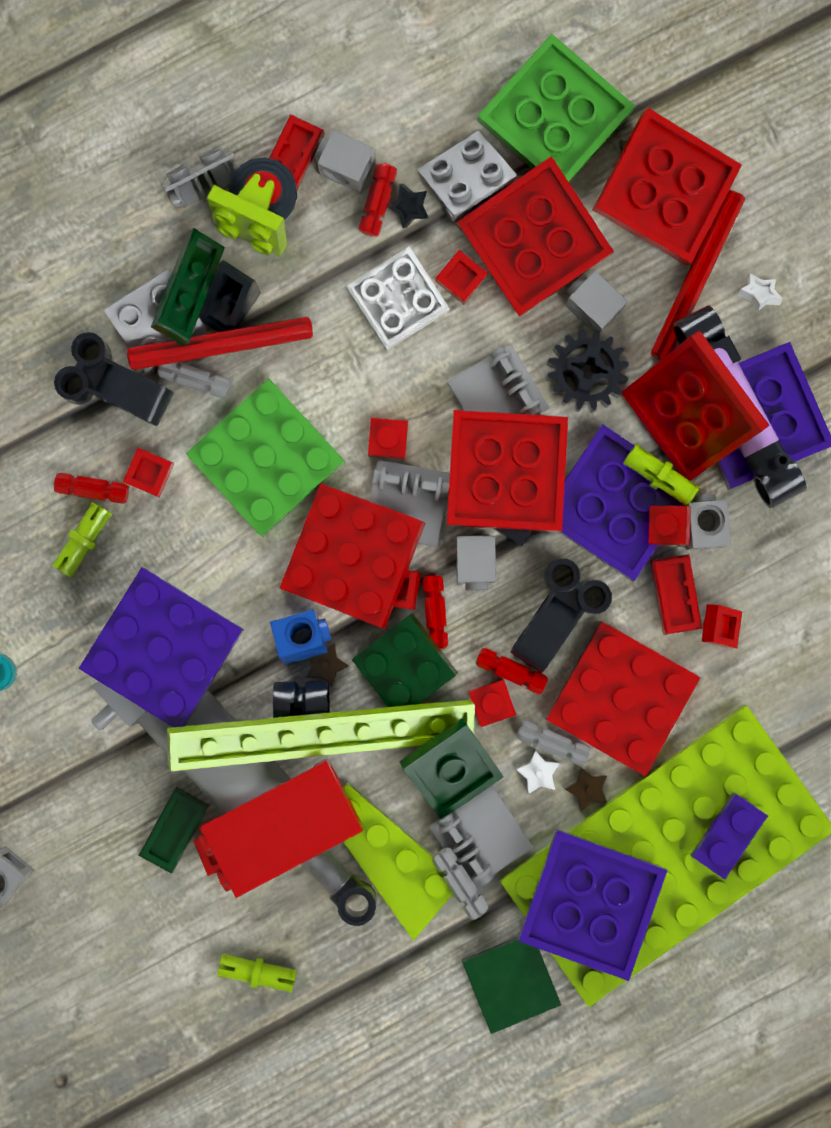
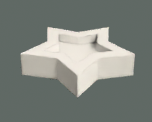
M749 274L747 286L741 288L738 293L739 297L751 301L757 311L765 305H780L783 300L774 289L776 279L762 280L752 274Z
M535 750L528 764L516 768L527 779L528 794L539 787L555 790L552 775L559 762L544 761Z

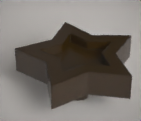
M335 643L327 648L328 653L311 657L313 665L307 677H322L325 681L329 682L331 687L333 686L336 673L349 666L337 658Z
M580 767L577 781L565 788V790L577 796L581 812L592 802L607 803L602 791L607 775L591 776Z

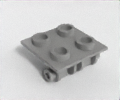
M480 130L417 169L419 174L447 207L445 212L452 222L456 219L461 220L474 210V205L478 208L482 205L481 201L483 199L488 201L518 178L514 170Z
M217 147L199 157L202 162L201 164L191 169L184 164L166 174L168 181L164 182L163 186L166 192L174 189L175 192L169 194L174 207L177 208L182 205L183 208H186L188 205L200 200L190 181L191 179H194L203 198L207 197L197 176L203 173L212 189L213 183L207 173L208 170L211 171L218 187L223 188L229 185L233 174L238 169L235 161L227 163V160L235 157L234 154L229 150L223 152L222 149Z
M167 269L103 309L129 348L172 340L151 328L171 276ZM199 318L191 337L208 333ZM154 367L144 368V371L148 372Z
M512 344L506 348L500 347L490 354L491 357L447 382L464 411L539 415L550 409Z
M377 460L370 502L424 521L426 524L418 544L437 547L449 488L450 473Z
M493 785L453 813L446 815L442 819L439 818L429 825L443 849L447 847L452 849L458 858L455 862L457 865L462 864L475 886L487 884L493 879L492 875L533 849V846Z

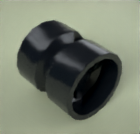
M296 681L274 682L273 718L330 713L328 681H307L303 687H300ZM302 701V710L294 708V703Z

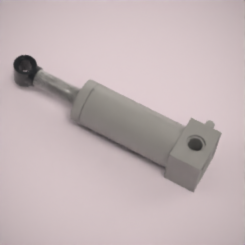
M97 681L92 686L107 703L92 718V724L98 730H103L119 715L129 727L139 724L168 754L167 728H172L170 725L101 682ZM207 690L185 726L236 722V720ZM275 761L183 770L223 814L291 779ZM328 850L302 863V866L306 867L307 871L313 874L312 876L316 878L317 882L321 883L322 887L328 890L327 892L330 894L329 899L337 906L338 914L344 922L349 925L360 926L372 919L375 915L377 904L375 890L367 882L359 880L355 874L350 875L347 873L348 871L334 859ZM359 894L366 898L368 906L362 911H353L347 905L346 900L351 895Z

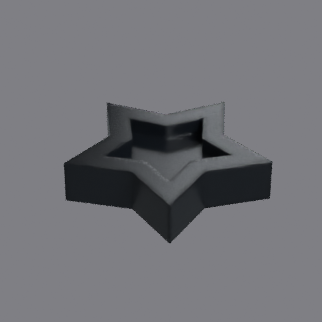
M399 184L398 199L390 204L388 208L399 214L402 228H407L415 219L429 218L423 206L427 191L414 193L405 184Z

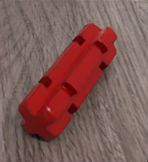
M378 163L376 165L373 179L376 182H371L363 210L366 213V217H361L358 228L359 232L366 236L378 237L383 224L380 218L385 217L393 189L389 186L390 183L394 184L397 175V169L390 164Z
M57 473L54 480V491L60 494L71 495L74 493L78 497L102 501L109 499L111 502L120 504L126 503L129 495V486L125 483L112 481L109 484L107 480L78 475L74 478V475Z
M440 575L426 576L423 578V591L427 594V598H424L426 628H429V635L438 647L443 649L448 646V634L444 631V627L447 626L445 597L441 594V591H444L443 578Z
M482 648L476 659L478 667L487 671L491 669L495 675L521 687L525 685L527 690L536 694H541L544 691L548 682L547 676L535 670L530 672V668L505 656L500 658L496 656V652L488 648Z

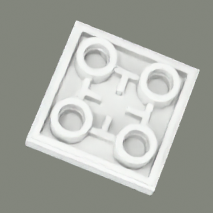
M410 246L347 285V290L386 350H389L446 314L450 309Z

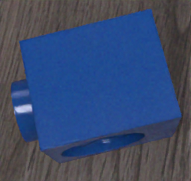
M314 609L270 622L278 656L284 665L328 653L325 642L332 640L326 618L319 620ZM303 628L312 630V637L307 643H294V635L298 630Z

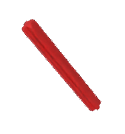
M729 190L651 350V356L659 361L676 348L678 340L674 333L673 323L692 314L744 204L745 197L734 190Z
M301 317L193 336L189 343L184 346L174 340L131 347L127 349V358L130 368L138 370L307 340L313 337V327L309 317Z

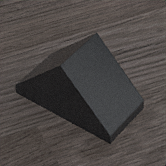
M221 261L199 315L201 322L216 332L238 329L261 294L256 281L228 262Z

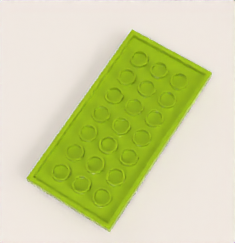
M743 705L650 771L646 777L643 776L566 832L667 869L631 974L632 977L831 834V822L749 707ZM734 792L768 815V817L724 880L690 855ZM551 843L499 879L524 916H526ZM551 953L588 1007H591L627 981Z

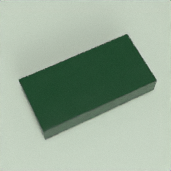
M176 787L138 856L172 874L210 805Z

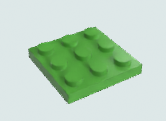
M551 33L478 115L477 121L532 169L552 156L570 183L634 112L636 106Z
M269 378L186 453L261 537H264L317 489L320 483L322 484L345 463L344 459Z

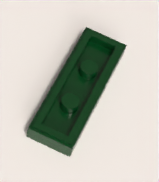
M195 228L188 231L151 328L182 346L189 343L224 252V246Z

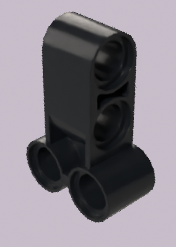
M85 332L76 336L72 342L71 352L77 363L75 366H66L60 369L55 375L54 387L57 393L75 405L85 404L95 396L154 426H158L174 392L111 361L112 353L110 347L97 334ZM91 344H98L100 346L98 357L91 361L85 360L83 354L86 347ZM74 377H81L83 387L80 392L72 395L68 394V382Z
M557 559L546 566L544 581L551 591L510 651L511 654L541 674L551 663L584 612L600 614L605 612L612 602V592L607 584L599 580H588L580 583V570L569 559ZM558 565L567 566L572 574L570 583L564 587L556 585L552 580V571ZM591 586L598 587L603 594L601 604L595 608L588 607L583 599L585 590Z

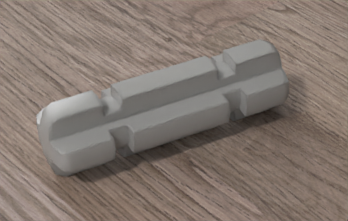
M172 363L158 367V375L161 378L172 382L175 379L178 384L204 393L210 391L211 395L222 399L227 397L231 388V381L228 378L217 374L213 377L211 372L184 363L182 365Z
M523 721L517 732L519 740L530 745L533 742L537 748L563 759L566 756L569 758V761L580 766L586 763L590 754L588 746L579 742L574 744L571 742V739L548 729H538V725L529 721Z
M449 847L444 848L434 855L432 862L439 872H444L443 879L458 902L465 904L463 909L467 916L472 920L477 919L486 913L488 904L482 895L476 894L478 889L462 864L457 865L455 862L458 858Z

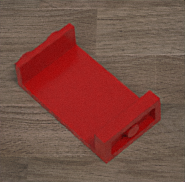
M326 758L296 777L213 820L210 819L204 822L199 827L202 834L198 838L207 856L214 855L220 869L216 870L222 887L226 892L232 890L235 898L363 832L364 826L329 758Z

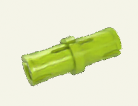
M639 444L633 447L623 462L625 466L627 465L651 482L649 486L655 490L659 487L681 502L683 506H687L700 488V486L695 485L673 470V464L669 461L663 463L641 448Z
M93 501L75 530L71 528L67 534L70 537L55 562L52 563L54 568L60 569V572L71 578L75 575L74 573L88 551L95 549L97 546L95 540L113 515Z
M223 952L217 977L250 983V988L258 989V986H264L292 994L297 969L264 963V958L257 957L255 961Z

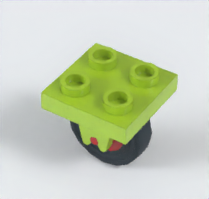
M266 157L251 159L240 165L231 179L229 192L213 185L207 200L214 226H216V230L227 238L235 240L239 237L250 242V246L263 255L269 256L270 253L281 257L287 246L284 220L294 210L297 200L296 182L289 169L279 161Z

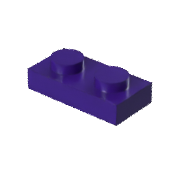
M733 792L690 856L725 880L768 815Z

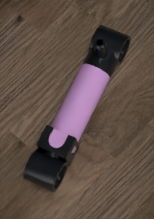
M707 305L674 322L673 329L679 344L699 330L770 425L739 447L753 473L755 488L763 502L769 508H774L806 491L807 487L804 476L797 464L786 454L738 363L741 357L730 336L726 337L724 326L716 311L710 305Z

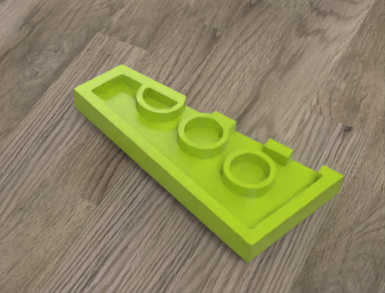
M347 782L344 789L364 829L363 832L344 841V844L414 941L450 899L453 892L443 879L444 872H439L432 862L434 856Z

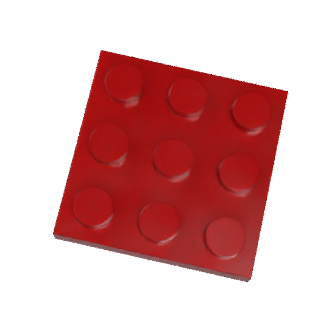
M646 108L635 125L592 210L687 266L692 264L742 164L650 108Z
M552 156L457 222L519 317L614 253V250Z
M700 330L691 335L622 391V396L672 464L689 481L770 426Z
M454 410L447 525L562 532L568 417Z
M320 483L280 589L385 629L426 523L420 519Z
M600 621L548 713L546 720L646 777L701 677Z

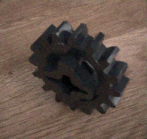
M584 329L579 331L577 340H574L569 334L566 335L564 338L566 347L564 348L556 344L553 349L558 358H549L547 361V366L555 369V371L548 373L546 376L547 381H556L557 384L551 391L552 395L562 393L564 398L561 405L563 406L567 405L570 401L575 402V412H579L582 406L587 404L590 413H593L597 410V402H600L605 408L609 407L611 400L608 395L618 398L622 391L616 385L626 384L628 381V377L620 374V371L627 369L629 363L627 361H619L618 359L624 349L621 347L613 350L610 347L614 339L612 336L604 342L599 340L600 331L598 330L594 332L591 338H587ZM585 348V352L581 356L566 358L574 350ZM600 352L605 355L611 366L604 364L600 357ZM585 364L591 365V372L595 373L592 374L590 379L584 378V371L580 370ZM563 376L570 377L575 386V391L567 385ZM597 384L608 385L602 392L589 395L591 388Z

